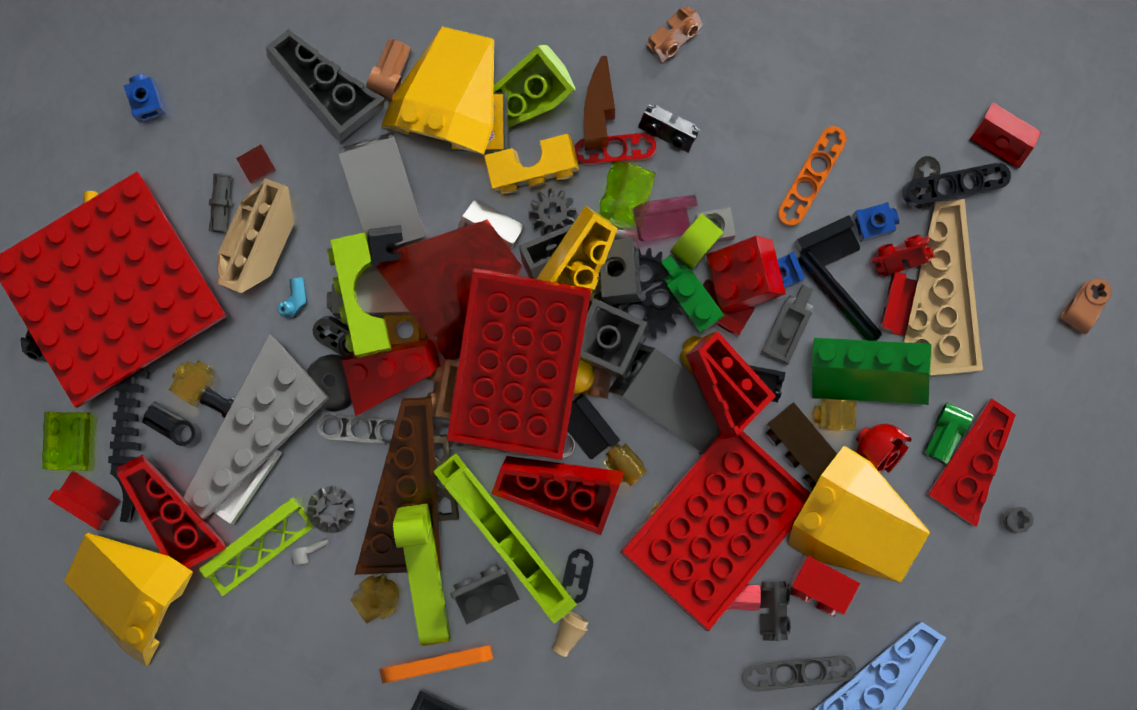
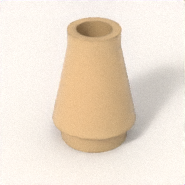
M571 611L562 617L552 650L561 656L567 657L573 647L588 631L586 627L589 622Z

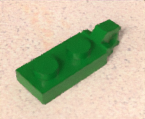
M671 255L661 261L669 274L664 278L668 284V289L700 333L725 317L691 268L689 269L686 264L679 267Z

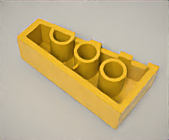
M585 206L537 279L595 290L601 266L605 264L618 228L609 220Z

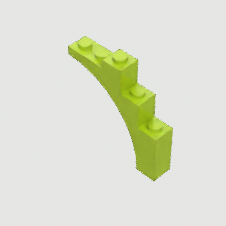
M456 453L433 471L554 624L577 606L576 602Z

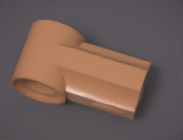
M388 39L378 65L374 66L371 70L366 87L372 92L392 100L393 95L400 87L401 74L411 53V47L398 40Z

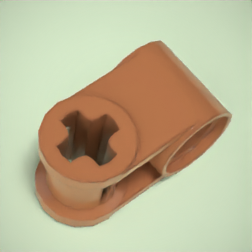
M1101 278L1086 281L1066 306L1060 319L1084 335L1087 334L1111 297L1112 288L1110 284ZM1098 286L1099 288L1097 292L1100 294V296L1093 298L1092 296L1094 292L1091 290V288Z

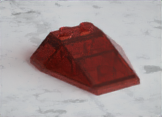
M488 219L399 248L392 253H402L399 259L380 262L376 266L446 360L461 349L474 268L515 276L522 268L520 262Z

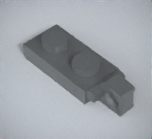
M802 285L796 298L789 295L761 354L785 365L789 364L812 314L813 306L807 303L812 294V288Z

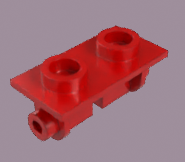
M914 235L905 239L904 244L894 247L891 243L879 247L872 258V263L880 262L876 264L878 274L888 276L894 272L905 270L902 260L906 258L910 268L929 263L930 259L935 258L932 247L926 248L930 237L921 238V235Z

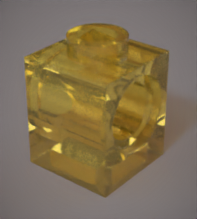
M821 399L819 406H814L813 423H818V430L854 431L856 430L857 401Z

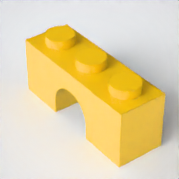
M563 134L540 140L542 156L539 162L531 167H523L521 165L518 153L513 148L484 155L492 189L497 192L501 191V194L505 195L517 192L519 186L526 184L529 187H537L546 184L545 180L556 177L557 180H564L573 177V172L580 171L572 137L569 134Z

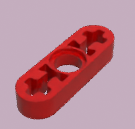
M647 133L608 136V144L618 142L623 147V153L618 157H611L607 153L606 148H602L604 158L598 159L599 153L590 154V159H584L582 154H578V151H582L583 145H585L584 138L580 139L574 146L578 163L583 166L646 161L652 158L656 151V141ZM631 140V146H638L640 140H645V143L651 145V148L647 149L646 154H641L640 149H632V156H627L628 146L626 141Z

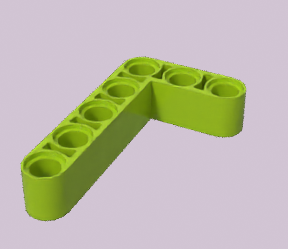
M428 503L400 507L397 509L393 521L396 547H403L420 645L426 646L450 642L449 622Z

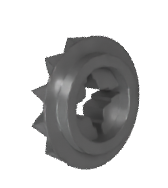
M334 486L320 488L309 500L307 507L308 517L311 523L320 531L327 533L341 531L348 526L353 518V501L343 489ZM325 498L332 505L343 504L335 510L336 521H334L330 514L319 515L326 508Z

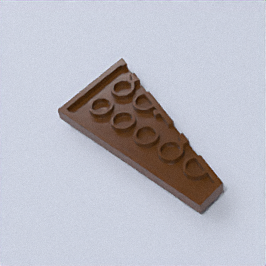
M432 397L403 398L401 401L354 575L406 573L403 547H396L393 521L398 508L427 503L431 516L439 570H442L437 476L433 472L436 469Z

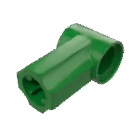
M946 402L935 424L937 427L924 454L936 461L948 464L960 437L962 438L968 430L973 414Z

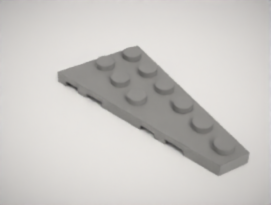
M272 335L267 337L183 497L202 519H206L329 399V396Z

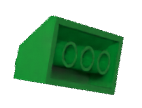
M814 338L812 398L929 405L932 344Z

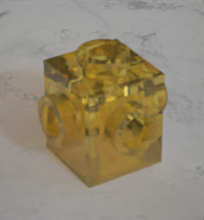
M384 574L377 578L372 575L359 584L360 588L354 591L350 599L367 624L379 616L381 619H384L396 610L395 606L399 599V590L396 584L391 579L388 580Z

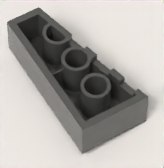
M289 29L266 46L268 59L339 143L384 108L385 99L369 90L365 87L364 83L347 74L339 65L325 58L317 49Z

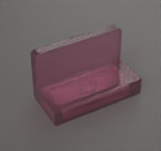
M688 195L647 201L632 208L639 240L643 242L683 235L690 227L687 211L698 206L696 196Z

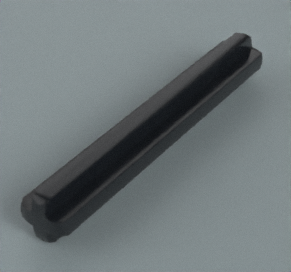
M806 250L799 256L798 261L863 337L868 341H877L882 336V332L811 250Z

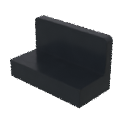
M850 215L800 237L794 243L800 255L806 250H811L824 266L860 250V245L852 231L854 224Z
M580 394L572 401L567 431L589 459L595 458L608 446L612 448L621 441L584 394Z

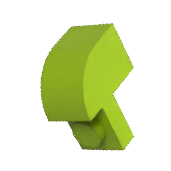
M701 213L672 247L670 252L683 264H686L689 269L693 270L705 258L708 251L722 237L724 232Z

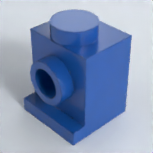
M145 74L136 75L129 79L130 84L124 85L132 116L138 122L165 113L156 83L152 77L146 78ZM146 91V96L143 99L137 98V93Z
M888 202L857 210L852 215L860 242L894 233L896 231L895 225L899 224L897 210L895 207L890 208ZM874 216H882L884 220L883 224H876L874 222Z
M794 252L777 259L779 268L784 269L786 272V276L782 278L785 289L803 282L805 276Z

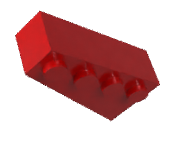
M143 454L116 468L120 481L161 554L170 556L186 568H190L226 549L224 540L195 512L181 494Z
M506 456L491 494L601 535L624 471Z

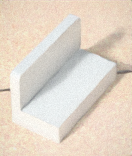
M475 199L462 216L454 237L497 261L505 262L515 241L522 233L524 225Z

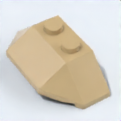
M264 179L260 182V186L253 189L240 202L217 253L219 285L243 293L271 276L294 225L289 188L287 186Z

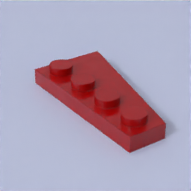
M989 399L926 495L972 526L977 527L993 476H995L998 468V462L1006 445L1016 414L994 399Z

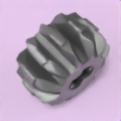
M549 188L548 198L542 192H539L537 196L541 203L534 200L530 202V206L536 210L528 212V217L532 219L538 218L532 223V227L536 229L543 225L540 232L542 236L547 234L548 229H552L551 232L558 228L566 227L564 223L570 225L575 222L569 216L577 214V209L567 208L572 205L574 200L570 197L562 201L565 195L563 190L558 193L557 197H554L553 188ZM549 207H556V211L560 210L561 213L556 214V219H550V215L545 216V213L549 212Z

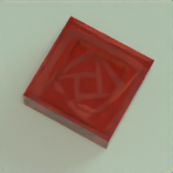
M261 144L236 158L251 184L276 171Z

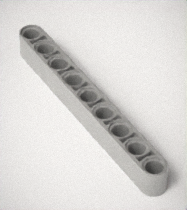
M330 413L320 417L317 423V431L320 436L329 440L390 445L391 439L386 440L383 438L381 431L383 426L388 423L395 425L396 419L358 415L355 417V415ZM329 419H335L339 425L338 431L333 435H328L324 430L325 422ZM358 421H364L367 424L368 431L365 436L358 438L353 433V426ZM433 422L434 436H439L442 429L449 427V423ZM568 433L566 438L570 441L571 447L567 453L563 454V458L571 456L575 450V441ZM454 441L449 444L450 450L535 456L483 446L473 447L470 444ZM435 443V449H443V443Z

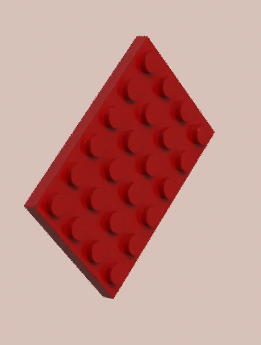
M474 268L448 427V441L558 460L563 459L591 288Z
M744 431L738 436L724 439L720 432L623 547L620 553L705 631H710L792 530L795 520L811 493Z

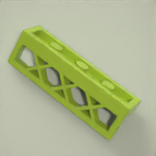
M292 497L226 547V549L205 563L199 570L205 578L211 580L220 594L225 596L315 526L311 523L307 512L296 498ZM298 511L307 525L298 532L287 531L288 518ZM283 523L282 530L275 529L277 526ZM270 532L282 533L280 546L275 550L263 548L265 536ZM286 534H293L292 537L285 541ZM260 540L259 547H251ZM247 549L259 551L257 563L252 567L240 566L242 553ZM263 551L271 552L262 559ZM237 558L236 565L229 564L231 561ZM224 567L235 568L234 581L224 587L215 574ZM240 569L247 570L241 576H239Z

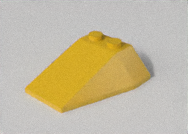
M442 26L393 95L381 127L406 135L409 132L448 141L459 149L484 155L493 129L494 40Z
M843 446L820 476L795 520L788 545L820 562L901 583L931 532L869 460L850 448Z
M87 533L84 535L64 582L117 645L144 666H148L160 643L154 636L170 603L183 595L193 572L170 556Z

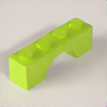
M364 232L331 239L332 248L327 249L330 266L336 265L338 274L337 277H333L336 294H342L344 305L339 306L342 322H348L350 334L345 335L348 351H354L357 358L391 351L386 321L364 312L357 301V283L361 275L373 266L368 236Z

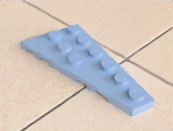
M919 622L814 710H902L946 637L926 624Z

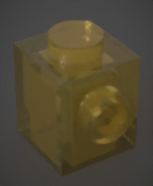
M199 360L196 364L187 361L185 365L181 363L173 373L172 378L175 380L168 390L197 407L206 388L211 387L216 380L215 377L210 375L213 369Z

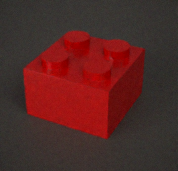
M754 236L706 254L721 310L739 312L786 295L772 239Z
M802 555L786 586L792 589L790 593L792 596L807 603L811 599L818 603L816 606L818 610L835 617L836 613L845 615L861 583L809 555Z

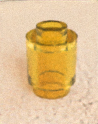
M617 443L605 454L608 458L605 464L611 470L624 471L621 480L623 483L626 481L632 486L647 472L643 466L644 462L626 443L622 447Z

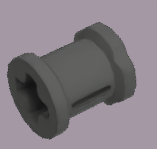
M1024 507L1009 508L1002 517L1003 526L1010 533L1027 532L1032 527L1034 520L1032 513ZM1017 515L1018 517H1023V523L1019 525L1012 523V517Z

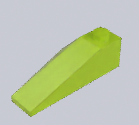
M538 45L494 85L493 93H508L509 128L555 109L576 89L565 65L548 45Z

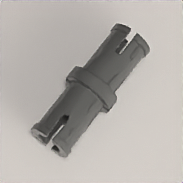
M213 174L212 198L209 199V206H211L209 231L227 233L229 208L232 207V201L230 200L232 175Z

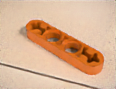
M830 126L822 132L779 207L777 213L778 220L783 226H797L807 213L846 144V134L841 128ZM833 133L838 135L837 141L840 142V145L834 144L829 154L818 150V147L824 150L829 140L826 138V135L832 136ZM815 157L823 158L827 163L826 170L823 172L814 171L811 167L812 159ZM806 181L812 185L813 192L810 196L803 197L798 194L797 185L800 182ZM793 196L798 202L806 203V206L803 207L799 204L795 211L798 219L792 218L788 221L785 219L787 214L783 210L784 208L789 210L795 200H790L789 198Z
M491 645L388 666L380 668L379 671L382 683H388L493 660Z

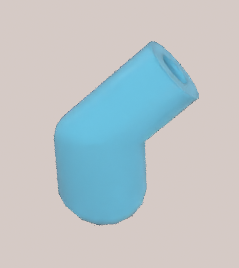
M302 277L289 279L291 295L284 303L280 302L277 309L282 317L292 318L306 305L304 278Z

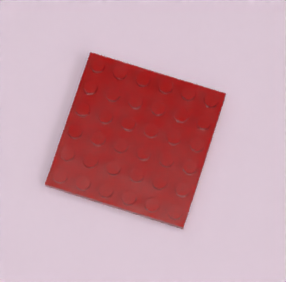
M138 171L0 254V283L75 408L82 406L227 317Z

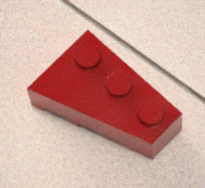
M718 331L705 335L686 354V358L724 439L738 436L776 397Z
M434 338L391 345V351L359 358L352 352L343 359L342 364L355 417L428 377L440 367Z

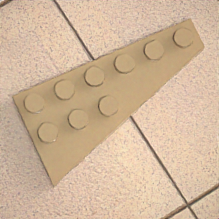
M965 199L935 202L928 232L930 240L926 248L932 247L935 258L930 259L929 263L921 265L904 342L932 344L931 376L983 371Z

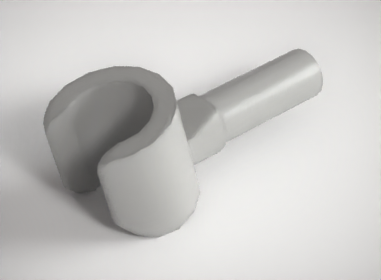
M328 539L321 540L311 546L295 549L291 553L292 564L295 566L308 563L307 554L330 545Z

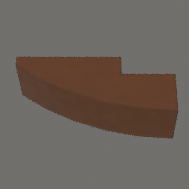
M601 56L594 69L587 90L583 121L585 150L608 147L605 121L615 119V104L607 56Z

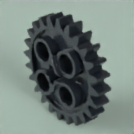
M638 247L640 269L649 268L653 271V276L649 281H641V290L648 289L659 279L663 280V282L659 286L645 293V300L630 303L621 311L629 314L630 310L634 307L642 308L645 311L642 320L648 322L649 330L647 333H651L652 337L657 339L656 331L660 329L664 334H667L665 325L669 323L672 326H676L677 324L673 316L682 317L683 313L678 309V306L681 305L668 289V284L664 280L669 274L661 263L663 253L660 251L656 257H652V250L648 248L646 254L641 255ZM615 268L612 271L611 277L621 275L624 268ZM659 291L666 292L669 295L668 302L662 306L656 305L653 302L654 294ZM598 294L594 295V299L605 303L603 298L599 297ZM621 304L610 305V306L619 309V306H620Z

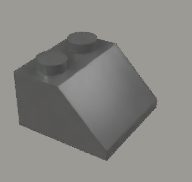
M594 299L587 313L580 359L598 370L625 381L649 330L648 322Z

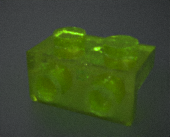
M628 162L613 163L607 175L608 183L605 195L600 201L599 214L606 219H613L635 228H641L656 173Z
M52 411L44 413L43 470H89L91 413Z

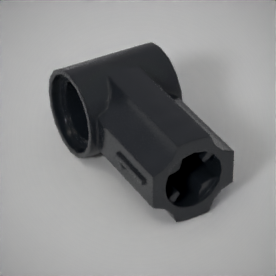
M154 401L144 414L143 424L172 440L176 445L191 448L200 442L201 430L195 423L186 420L160 403ZM189 426L192 432L191 437L183 442L180 438V431L184 427Z

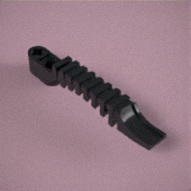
M144 368L116 384L119 398H115V405L118 408L117 412H113V420H116V426L112 427L111 434L115 436L114 441H110V449H113V454L108 457V463L111 464L110 474L116 478L122 489L123 502L120 522L132 523L136 508L120 481L116 468L137 458L124 456L125 450L141 451V443L126 442V436H139V429L127 427L128 421L139 422V415L129 413V407H140L141 400L130 397L131 393H144V386L135 384V379H149L150 372L145 371Z

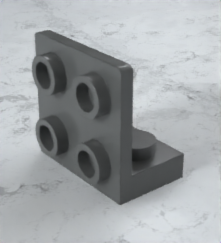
M497 565L480 572L482 578L475 582H472L471 578H467L453 585L455 591L450 593L452 599L455 598L466 624L519 600L505 568L499 570Z

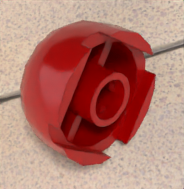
M888 423L878 424L871 429L866 427L856 437L858 444L855 452L869 460L880 473L883 470L890 473L909 448L905 445V442H911L912 439L895 425Z

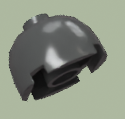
M329 354L321 356L311 363L306 371L329 396V399L320 407L324 411L338 412L349 408L352 404L342 360L345 357L341 355Z

